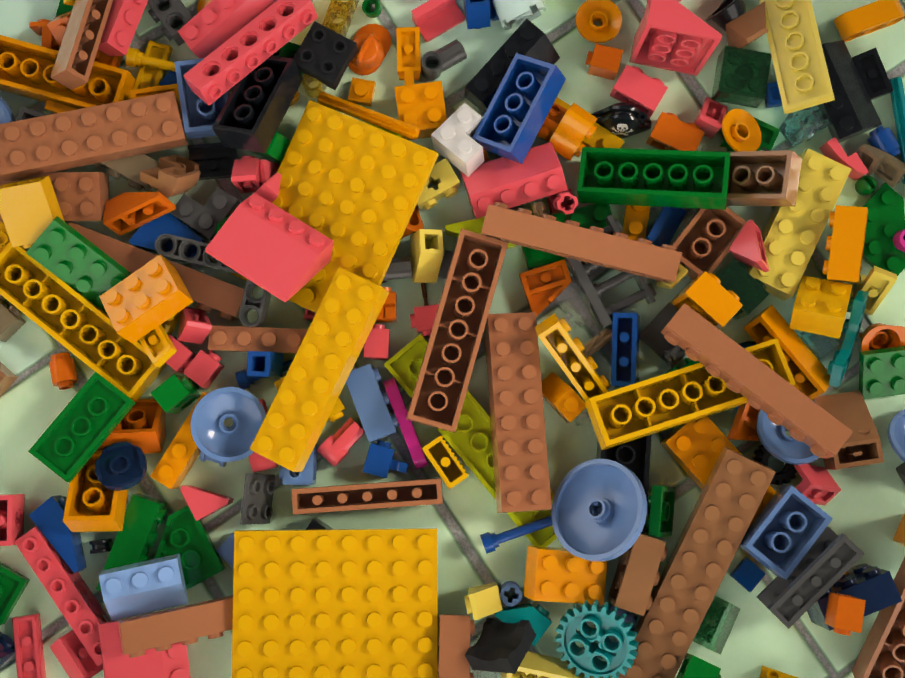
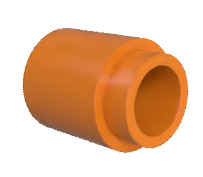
M58 353L50 356L49 368L53 386L58 387L59 390L73 388L74 383L78 382L74 358H71L70 353Z

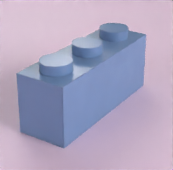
M371 364L352 370L346 381L369 443L397 433L396 427L399 426L395 413L390 414L387 404H390L387 392L386 390L382 391L378 383L382 381L377 367L373 368Z

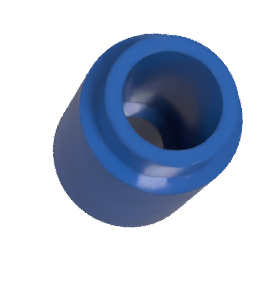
M880 126L869 133L871 136L867 139L869 145L894 157L901 153L899 150L900 145L889 127L884 129L883 126Z

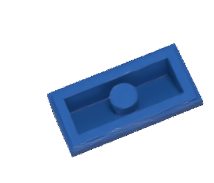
M662 207L645 239L652 241V244L661 247L662 244L669 245L687 211L683 208Z

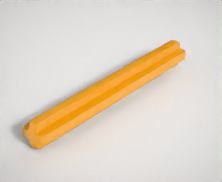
M319 93L317 102L323 106L416 140L419 136V127L328 93Z

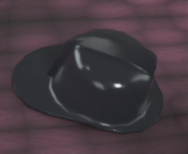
M724 0L717 10L708 16L705 21L712 19L720 28L726 31L727 23L746 13L744 1Z

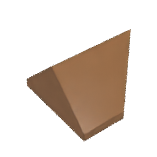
M765 1L726 24L728 50L731 55L768 32L766 28Z

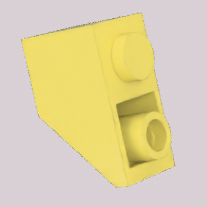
M419 229L410 236L413 283H436L444 254L442 230Z
M496 582L468 588L469 595L464 596L467 614L473 613L474 620L503 610Z

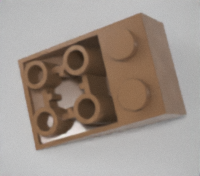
M860 390L818 396L812 399L853 431L836 456L828 459L823 458L825 469L837 470L884 463L880 437Z

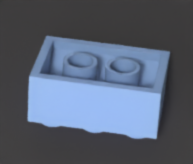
M180 554L106 569L99 574L103 602L112 621L189 603Z

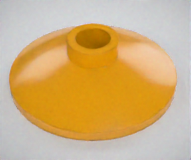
M587 0L579 7L575 23L578 32L583 38L593 43H605L612 40L619 33L622 26V15L617 5L610 0ZM599 21L601 26H595L594 22Z
M732 109L725 114L722 120V132L728 145L736 152L756 151L761 144L762 137L760 127L755 118L742 109Z

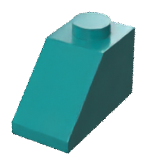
M531 603L502 607L503 610L494 613L498 619L505 623L529 620L536 634L532 642L534 647L552 624L551 619L548 617L550 612L540 604L536 607Z

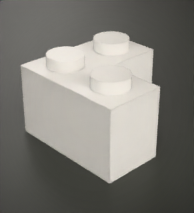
M464 103L431 134L434 149L469 177L485 160L483 147L472 139L482 120V116Z

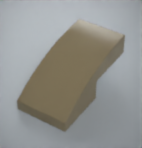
M864 143L856 152L869 171L866 175L870 176L874 173L892 188L899 183L905 174V164L902 161L876 147Z

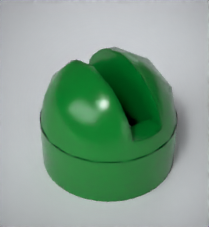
M364 0L362 10L366 16L376 18L381 14L382 6L378 0ZM372 4H375V11H374V12H373Z
M863 176L855 183L856 192L862 196L873 193L877 187L876 179L872 176Z

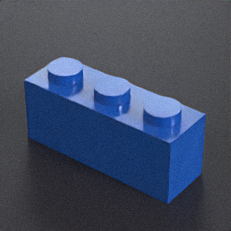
M613 313L611 386L625 387L639 382L640 315L638 313Z

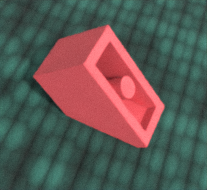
M247 155L242 156L241 159L234 160L231 182L241 194L254 193L262 186L260 182V160L255 156Z

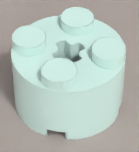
M543 0L492 1L504 30L513 29L511 24L518 23V26H520L526 19L532 21L542 15L540 10L546 11Z

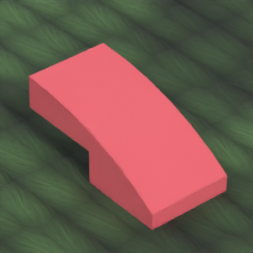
M836 137L830 139L819 148L824 156L851 168L848 177L855 181L869 172L856 152L849 157L847 156Z

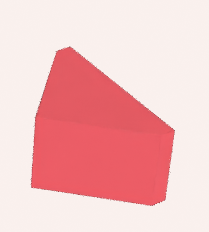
M706 97L693 124H696L700 127V130L705 132L704 136L712 139L722 127V120L726 114L727 106Z
M752 219L748 220L730 246L729 251L738 261L763 272L770 271L761 231Z
M185 307L180 311L178 341L202 345L212 327L206 311Z
M182 485L180 489L196 521L202 520L232 504L234 500L232 497L191 485Z

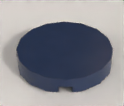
M117 442L106 447L95 462V474L99 482L107 489L114 491L127 490L137 485L143 479L147 470V459L142 449L132 445L130 442Z

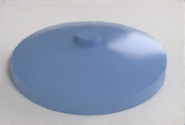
M592 459L583 462L573 468L562 479L555 492L551 509L554 532L562 546L579 558L593 562L612 560L629 550L639 538L646 521L647 499L640 480L626 466L609 459Z

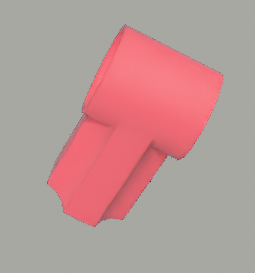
M571 189L547 196L551 215L557 213L571 214L574 213V209L578 206L577 197L573 196Z
M350 417L333 436H329L319 446L317 452L333 467H336L349 453L348 450L363 436L365 431Z

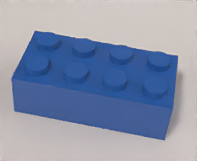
M516 53L472 139L479 143L485 151L523 164L566 80L558 67Z

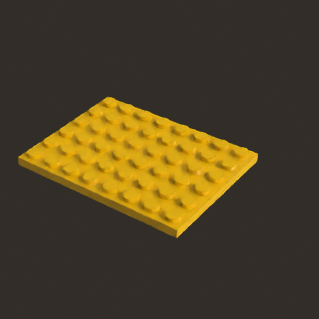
M309 100L277 171V174H281L278 197L272 203L330 238L334 243L331 261L288 301L316 313L338 267L381 286L439 154ZM232 273V275L247 281V278H245L244 276Z
M437 528L234 531L232 678H438Z

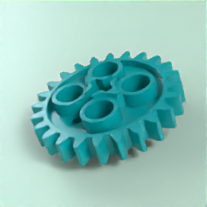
M585 600L582 607L576 603L573 610L568 609L565 616L561 617L560 624L556 628V632L559 634H557L555 641L560 643L556 651L564 652L560 660L569 661L567 669L576 668L575 676L582 672L585 674L584 678H589L590 676L594 678H610V675L612 678H619L620 673L625 676L628 668H632L633 659H636L638 653L636 649L639 642L634 640L637 632L629 631L633 623L624 622L625 613L620 616L616 614L618 607L613 608L611 611L608 609V602H605L603 607H599L598 600L594 601L593 606H590L589 602ZM586 621L593 622L596 628L590 627ZM608 636L616 637L619 642L612 641ZM575 641L581 642L584 647L577 646ZM597 656L604 657L606 661L599 660Z

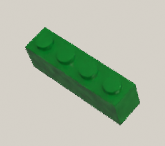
M141 493L132 494L125 512L123 531H118L103 570L149 560L147 554L149 548L153 547L158 537L156 530L166 517L167 510H165V506L167 503ZM100 581L96 587V590L101 591Z

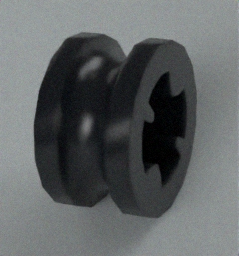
M112 538L89 541V544L92 545L90 554L110 552Z

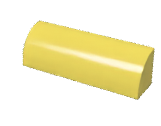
M527 651L516 673H501V678H584L585 674L581 672L578 676H575V667L567 669L568 660L561 661V658Z

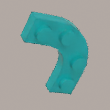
M859 290L856 297H851L849 300L847 311L851 312L850 319L846 318L842 330L843 333H846L841 349L835 351L833 361L829 362L827 375H830L829 385L839 388L852 358L855 341L857 342L869 292Z

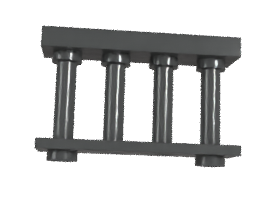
M612 215L605 218L604 222L607 226L602 228L604 233L613 235L614 232L621 233L623 231L617 218L613 219ZM564 257L601 329L612 324L611 318H613V313H617L643 299L646 300L648 305L656 301L654 298L656 291L651 283L647 284L642 276L621 272L598 285L596 283L592 284L588 276L591 275L592 271L601 266L585 262L581 263L579 260ZM634 277L640 289L639 291L610 306H603L599 298L602 296V293Z
M827 526L789 577L783 579L777 576L757 598L789 629L865 553L845 534L841 533L838 536Z

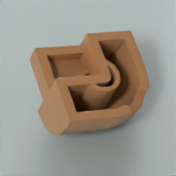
M178 154L160 157L158 167L140 171V181L149 184L151 188L157 189V192L169 198L186 193L196 186L201 172L199 164Z

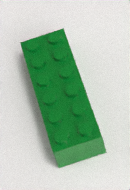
M582 147L577 185L578 198L580 203L726 210L731 152Z

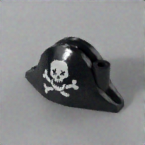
M616 103L592 113L593 116L598 118L596 123L619 138L630 137L651 129L652 121L647 118V114L631 104Z

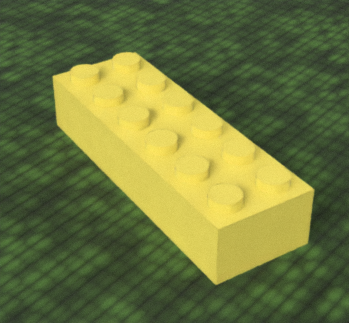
M809 148L799 155L802 163L796 205L775 206L762 233L770 271L763 272L747 265L741 281L783 301L794 296L828 222L830 211H833L851 171V168Z

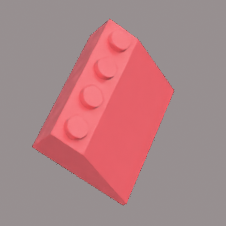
M650 0L635 33L629 62L698 76L721 41L722 34L678 1Z
M254 192L237 206L205 248V252L286 303L331 261L334 241Z
M118 620L98 624L104 678H191L187 645H182V642L172 644V648L168 650L156 651V648L145 650V655L129 658V654L124 655L122 653Z

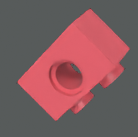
M0 494V546L16 545L14 541L24 535L25 494Z

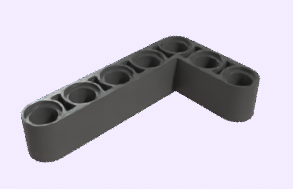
M162 234L155 241L156 251L163 256L239 274L220 261L214 264L212 256L205 252L208 243L171 234ZM172 240L174 244L173 249L170 252H166L165 244L167 241ZM195 245L198 249L195 257L190 258L188 250L191 246ZM247 279L239 319L247 327H259L266 319L271 293L264 290L263 296L256 299L253 296V290L258 285ZM254 309L258 314V318L255 322L250 323L247 315L250 310Z

